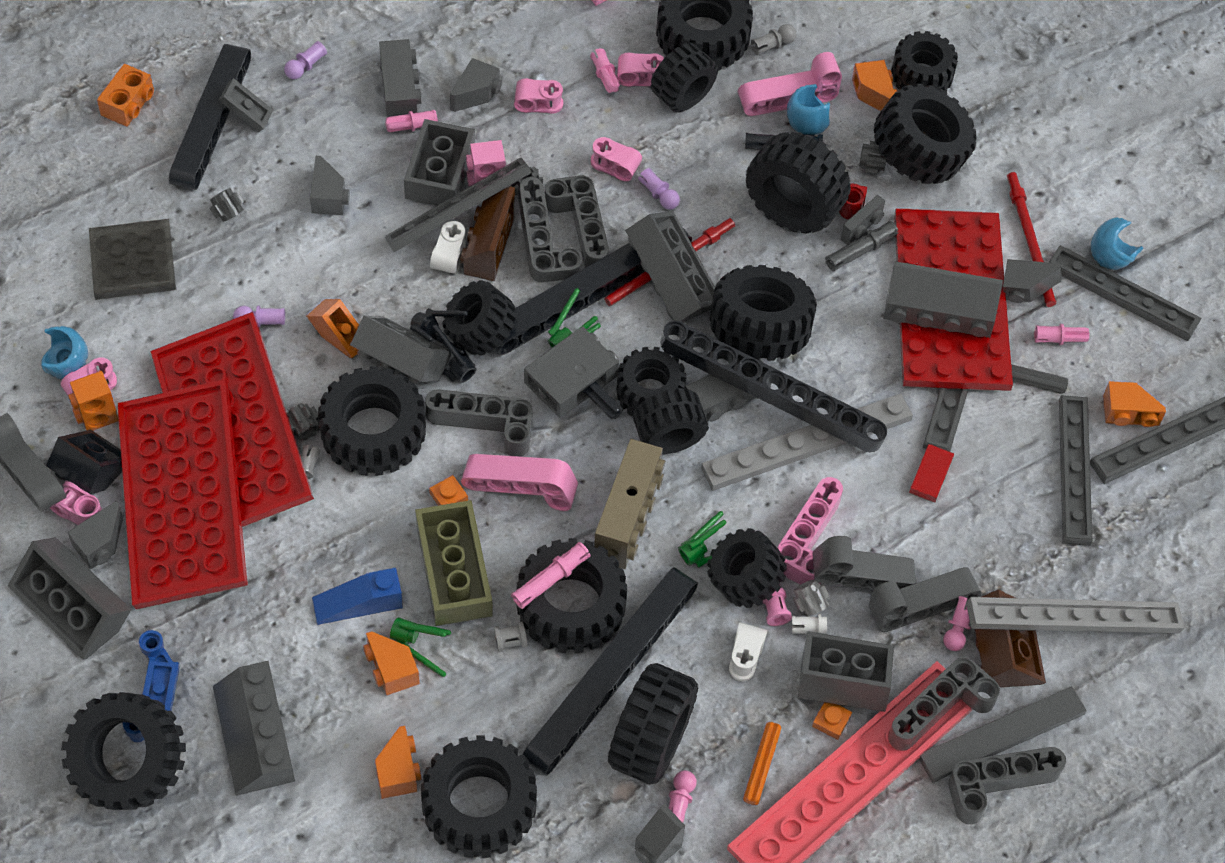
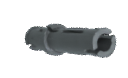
M888 221L873 231H866L864 236L826 256L827 266L831 271H836L872 249L874 251L879 249L881 244L897 236L899 233L897 232V226L894 222Z

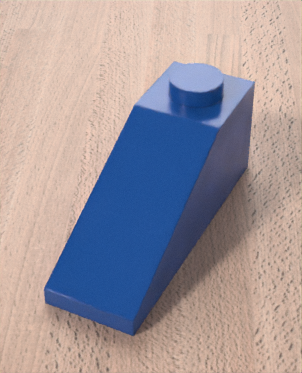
M396 568L366 573L312 597L317 625L403 608L402 592Z

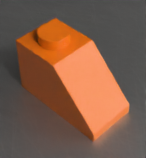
M324 299L306 317L322 338L349 358H353L357 354L358 349L350 344L359 324L341 299Z

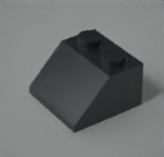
M91 429L60 436L56 440L46 467L54 471L58 478L74 483L89 494H95L105 491L122 473L121 449Z

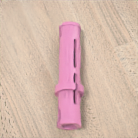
M578 542L562 556H556L552 559L553 563L511 594L517 606L521 609L525 608L532 600L549 589L564 576L566 578L570 576L573 569L591 557L590 553H587L589 552L584 544Z

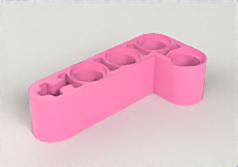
M823 52L813 59L810 71L748 82L741 85L737 92L745 114L756 116L787 110V104L795 90L805 85L816 84L815 95L822 103L831 101L838 96L842 74L834 54Z
M472 454L468 457L461 479V484L464 487L474 491L542 495L551 508L560 511L571 509L578 487V481L570 466L564 461L549 458Z
M826 477L819 482L778 545V549L783 556H790L794 559H785L784 563L787 565V571L783 572V574L800 585L814 579V574L808 571L809 569H814L813 551L811 549L839 507L843 485L836 478ZM810 514H818L821 517L815 518ZM796 535H804V536H806L807 538H806V539H801V538L797 537Z

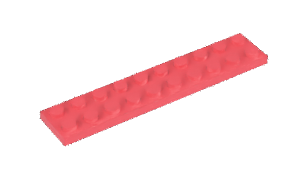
M936 661L887 705L885 712H878L727 846V850L739 863H803L916 762L925 751L929 750L973 710L960 699L910 749L900 751L891 746L888 735L894 719L945 668ZM936 692L943 698L949 697L945 692ZM917 711L918 714L923 717L929 716V714L926 711ZM909 725L904 732L909 733L911 726Z

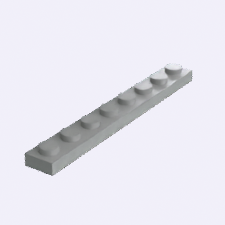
M901 393L858 408V410L882 421L887 429L909 422L913 417ZM842 420L845 426L853 427L851 422ZM809 425L704 462L701 469L712 491L839 447L847 444V442L813 425Z
M970 597L966 602L971 629L1180 633L1185 629L1178 602Z

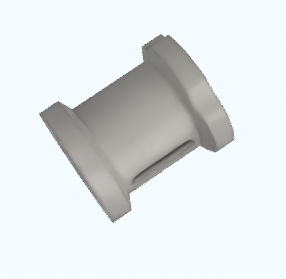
M523 621L518 622L516 626L494 627L498 652H503L504 648L519 645L523 648L527 647Z

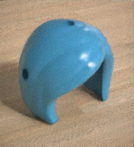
M816 84L805 85L795 90L787 104V117L790 126L796 132H800L803 135H819L830 124V103L824 105L815 95Z
M1118 217L1111 218L1101 224L1095 231L1090 247L1094 260L1100 266L1110 270H1119L1134 262L1136 256L1144 249L1142 246H1130L1118 237L1119 233L1131 224L1130 221Z
M66 326L45 329V333L51 335V347L41 360V367L45 373L62 380L69 373L75 372L86 365L88 347L77 331Z

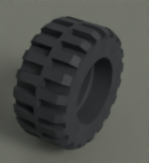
M661 0L658 6L656 26L659 47L663 49V53L667 56L677 47L693 43L718 65V70H721L722 66L727 68L734 64L735 60L738 61L748 49L753 22L752 6L749 4V0ZM705 17L714 19L723 26L714 30H700L688 25L686 21Z
M923 84L907 85L894 93L876 117L874 139L876 145H879L878 150L881 156L886 157V162L890 166H894L897 169L896 172L902 176L904 174L909 176V179L912 181L920 180L922 184H931L932 182L933 184H938L953 178L973 154L977 139L976 129H973L974 122L972 118L968 117V111L965 107H961L958 104L959 101L954 97H949L944 90H936L931 85L925 87Z
M789 132L779 133L769 138L746 170V187L749 189L748 194L751 200L754 199L757 209L762 210L765 213L764 216L769 220L775 221L779 227H787L788 231L814 233L829 226L848 200L851 189L849 174L845 172L846 167L842 160H838L837 154L833 149L830 151L824 142H818L814 140L813 136L808 134L802 136L800 132H791L790 134Z
M747 265L742 269L738 267L725 274L715 286L709 319L710 327L717 340L757 360L765 358L767 361H774L779 357L780 359H785L791 354L795 355L801 351L809 342L816 313V298L811 288L806 286L805 281L801 278L797 279L789 271H781V268L778 267L768 268L766 265H758V267Z
M361 367L354 369V373L350 375L347 372L339 376L338 383L333 381L327 387L328 392L323 393L320 400L321 406L318 407L320 434L326 453L331 455V459L337 465L343 463L345 470L349 472L358 470L359 475L368 476V473H375V476L384 475L383 471L390 470L392 473L399 470L400 464L406 466L412 461V455L415 456L419 453L421 443L424 442L426 436L424 400L422 395L418 393L416 385L413 382L408 383V377L401 373L395 375L394 370L385 368L383 371L378 370V367H370L369 370H362ZM369 408L387 410L398 418L397 422L390 429L378 434L359 433L347 425L352 416Z
M568 538V542L564 543L561 542V539L552 541V546L550 547L546 545L537 549V556L530 554L525 560V566L521 567L518 574L517 589L521 588L530 579L553 563L552 559L556 556H562L578 543L577 538ZM585 540L582 544L588 549L589 552L587 553H590L591 557L573 569L570 576L567 578L564 576L557 582L579 580L590 585L599 596L594 605L580 612L562 611L552 606L546 600L545 592H543L525 608L521 609L517 606L520 622L523 621L524 628L526 630L529 629V636L534 641L541 639L542 646L547 649H551L554 646L558 648L560 653H566L567 649L574 650L575 654L583 653L586 647L594 650L599 647L601 640L603 642L609 641L613 637V631H618L622 624L627 600V584L625 583L626 576L624 570L619 568V561L615 556L608 557L607 549L599 546L597 549L593 547L594 542Z
M659 663L650 664L645 668V671L641 673L639 680L634 685L631 695L628 697L610 744L608 763L614 770L648 785L659 782L676 753L694 709L699 689L698 683L694 678Z
M119 692L118 694L107 693L103 694L101 699L93 698L87 702L86 710L79 709L73 717L77 721L75 724H68L65 730L69 737L68 741H62L61 750L66 751V758L61 760L63 769H69L70 774L66 776L69 784L78 786L76 793L81 798H89V803L96 807H105V809L134 810L138 807H147L154 804V799H162L168 794L166 789L168 786H175L179 779L175 773L177 770H183L185 761L180 760L181 752H186V743H180L179 736L184 735L182 727L174 724L177 717L172 711L165 710L163 703L141 694ZM123 722H129L138 727L144 737L146 745L145 759L141 768L133 777L128 780H117L105 767L103 745L107 735L115 726Z
M476 735V740L469 741L468 737L459 739V744L456 746L452 743L447 744L443 747V755L436 753L431 759V767H426L423 774L421 802L425 824L430 832H434V839L440 845L446 842L447 850L455 854L458 850L464 851V857L473 858L474 853H482V858H489L492 851L497 850L498 854L507 852L509 843L516 846L522 841V833L529 832L532 826V818H535L536 777L534 770L529 768L528 759L525 755L518 757V749L515 746L508 744L505 747L503 746V740L496 737L492 741L485 740V735ZM472 777H488L499 782L506 789L508 800L499 811L492 815L471 817L458 811L452 805L450 796L454 788L462 781Z

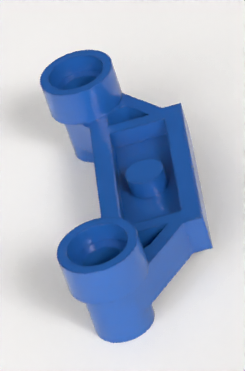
M148 630L139 638L140 649L149 660L142 695L149 696L152 700L160 701L165 705V710L172 711L180 665L179 662H173L164 649L161 634L155 630ZM129 722L122 723L124 732L131 741L138 743L144 740L140 730L134 731L138 727Z

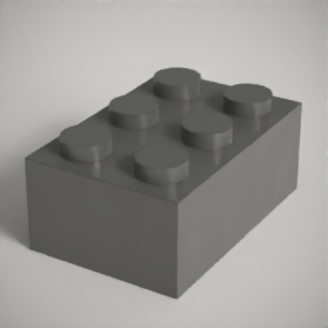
M424 119L404 178L405 199L439 205L460 193L466 178V171H468L466 155H470V144L475 143V129Z
M364 315L350 344L358 349L357 354L370 360L373 357L380 360V366L392 369L394 372L397 369L405 373L404 376L408 377V381L419 384V382L428 384L431 381H439L452 354L448 349L433 341H427L419 334L384 316Z
M807 631L802 655L798 698L885 712L891 690L894 645Z

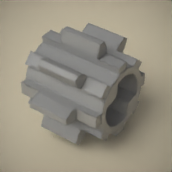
M815 579L809 580L793 590L796 595L793 597V601L800 612L804 611L806 616L815 615L829 606L827 599L830 598V595L823 583L819 584Z

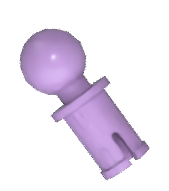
M317 41L303 53H298L296 55L297 60H289L285 64V75L290 79L301 78L304 69L307 71L311 70L312 65L327 54L324 45Z
M650 168L641 172L638 180L649 189L654 199L660 198V204L663 208L672 210L679 205L680 197L675 190L668 189L669 184L667 182H663Z
M239 306L233 312V319L253 312L259 327L261 325L273 324L285 325V308L273 309L257 306L256 311H253L248 306Z

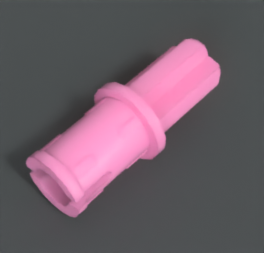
M596 49L595 52L598 58L594 52L590 55L597 69L596 75L602 80L608 93H616L619 90L620 83L615 74V66L610 63L604 49Z
M435 110L418 113L409 111L405 115L387 117L385 125L388 132L409 129L414 132L416 128H422L424 119L437 122L438 120Z
M1059 324V326L1036 325L1034 339L1036 343L1053 342L1063 345L1064 342L1089 341L1090 333L1089 328L1064 327V324Z

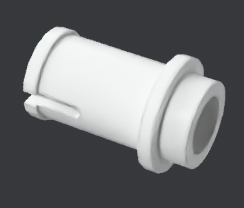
M818 614V617L792 616V634H807V631L827 634V617H821V614Z

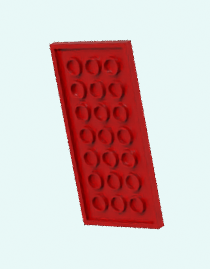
M895 209L894 223L898 228L897 232H899L895 237L896 262L1003 280L1004 283L999 213ZM1003 283L990 338L900 323L903 386L1012 390L1013 378L1006 292H1003Z
M253 312L150 351L162 393L223 379L228 383L242 527L314 499L262 334Z
M223 379L118 403L132 606L135 609H141L247 586L229 387L226 380Z

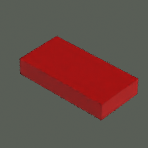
M928 444L909 493L936 502L952 463L954 453Z

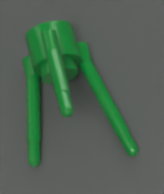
M578 288L574 290L556 323L548 331L551 337L547 341L551 348L572 334L566 327L562 330L559 328L580 292ZM593 316L582 326L589 333H594V331L601 327V324L597 323L590 327L598 320L597 316Z
M719 511L693 536L678 547L680 556L688 566L696 564L700 568L709 559H712L711 555L707 557L704 555L708 552L704 541L726 525V520H722L714 525L724 515L722 511Z
M398 617L392 625L390 639L408 646L409 643L414 644L416 642L419 632L445 637L450 635L451 631L417 624ZM408 646L415 659L440 676H446L445 671Z

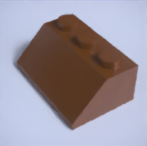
M507 187L484 200L481 206L476 207L474 221L476 223L474 227L469 228L467 242L469 244L467 248L462 249L460 263L464 264V275L495 281L515 220V187Z
M999 589L982 596L989 598H1016ZM975 629L977 637L976 647L980 653L982 664L980 668L998 683L999 687L1032 686L1046 683L1036 630Z

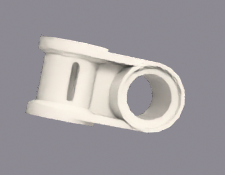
M449 221L443 225L437 244L432 252L431 269L453 274L459 272L461 252L463 248H466L465 228L460 222Z
M739 622L729 665V673L733 679L744 682L753 677L768 630Z

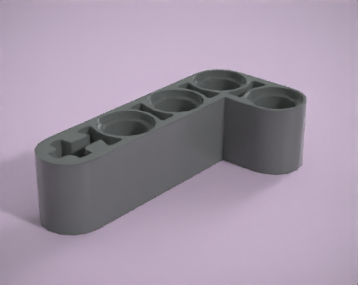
M585 175L549 180L545 185L547 210L552 213L572 211L585 268L605 258L609 253V246L592 179Z
M536 177L525 178L520 184L518 203L530 275L538 282L565 280L579 272L582 262L581 254L578 250L570 247L553 248L544 186ZM529 191H531L532 195H534V200L532 202H530L531 196ZM536 214L541 219L532 220L529 218V215ZM539 238L545 243L537 245L532 240ZM570 260L575 265L567 267L563 264V261ZM544 263L549 268L542 270L539 269L536 266V264Z
M441 389L432 390L426 395V417L432 424L504 432V448L508 455L521 457L528 452L532 431L533 409L531 403L526 399ZM489 412H497V414H488V413H489ZM516 415H524V417L519 418ZM519 438L521 441H513L512 439Z
M8 413L0 416V464L40 512L67 498L58 480L23 440L12 417Z
M847 536L830 537L812 552L814 579L818 583L874 590L879 585L889 581L896 582L899 589L916 584L915 563L912 558L852 550L851 538Z
M963 567L901 589L898 588L894 581L885 582L873 590L869 608L880 631L888 632L955 609L959 596L965 597L968 600L970 597H980L982 593L970 569Z
M958 658L894 719L888 735L889 743L896 750L904 751L910 749L960 699L974 711L988 713L993 709L999 696L1000 688L998 683L972 660ZM956 673H963L968 678L962 679L958 677ZM936 692H945L949 697L943 698ZM978 692H984L988 694L990 698H983L978 694ZM917 711H926L929 714V716L923 717L919 715ZM910 725L911 728H910L909 733H908V732H904V731L908 728V726Z
M1046 747L958 762L954 766L948 781L958 819L965 824L977 823L987 806L986 793L1055 782L1065 767V754L1056 747ZM1015 766L1024 767L1028 773L1019 772ZM992 770L996 772L999 777L993 778L989 776L986 771ZM958 775L967 776L970 782L961 781ZM965 803L975 804L978 810L968 809Z

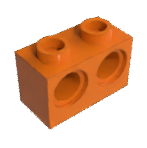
M123 64L97 99L100 115L128 126L133 119L138 117L144 103L153 96L154 87L151 74Z
M102 371L70 382L73 393L68 394L78 424L83 423L86 430L91 429L94 431L119 421L110 388Z

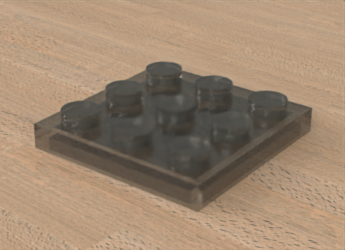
M169 219L89 228L95 300L177 290Z

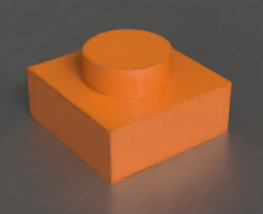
M454 475L429 488V493L438 506L468 501L467 493Z
M824 702L813 721L812 727L839 740L851 718L852 711L838 704Z

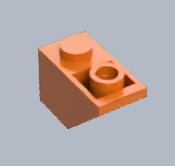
M885 60L855 63L852 81L857 98L881 111L897 91L892 86L893 77L891 70H887Z
M1108 382L1103 395L1105 423L1118 426L1128 424L1142 425L1144 427L1160 426L1166 413L1165 406L1137 383Z
M372 631L366 633L367 644L363 645V649L368 662L373 661L376 669L373 670L375 682L378 687L383 686L386 696L420 684L419 671L408 646Z
M400 726L375 759L382 799L417 792L416 781L422 780L419 763H413L411 756L412 753H416L413 735L407 736L406 726Z

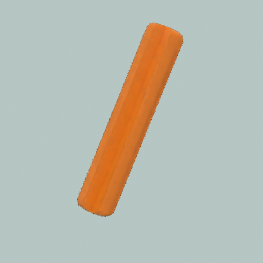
M766 723L743 798L744 802L748 804H759L781 732V726L777 723Z

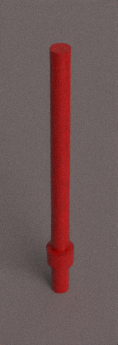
M1008 173L1007 179L1011 189L1009 195L1012 204L1016 206L1032 261L1044 262L1025 201L1027 197L1025 190L1020 186L1017 173ZM1051 288L1043 293L1047 307L1056 305V299Z
M729 218L718 226H711L703 231L702 236L691 242L695 251H698L707 244L712 245L720 240L721 235L735 227L734 221ZM644 272L606 296L604 300L608 306H612L652 279L647 272Z

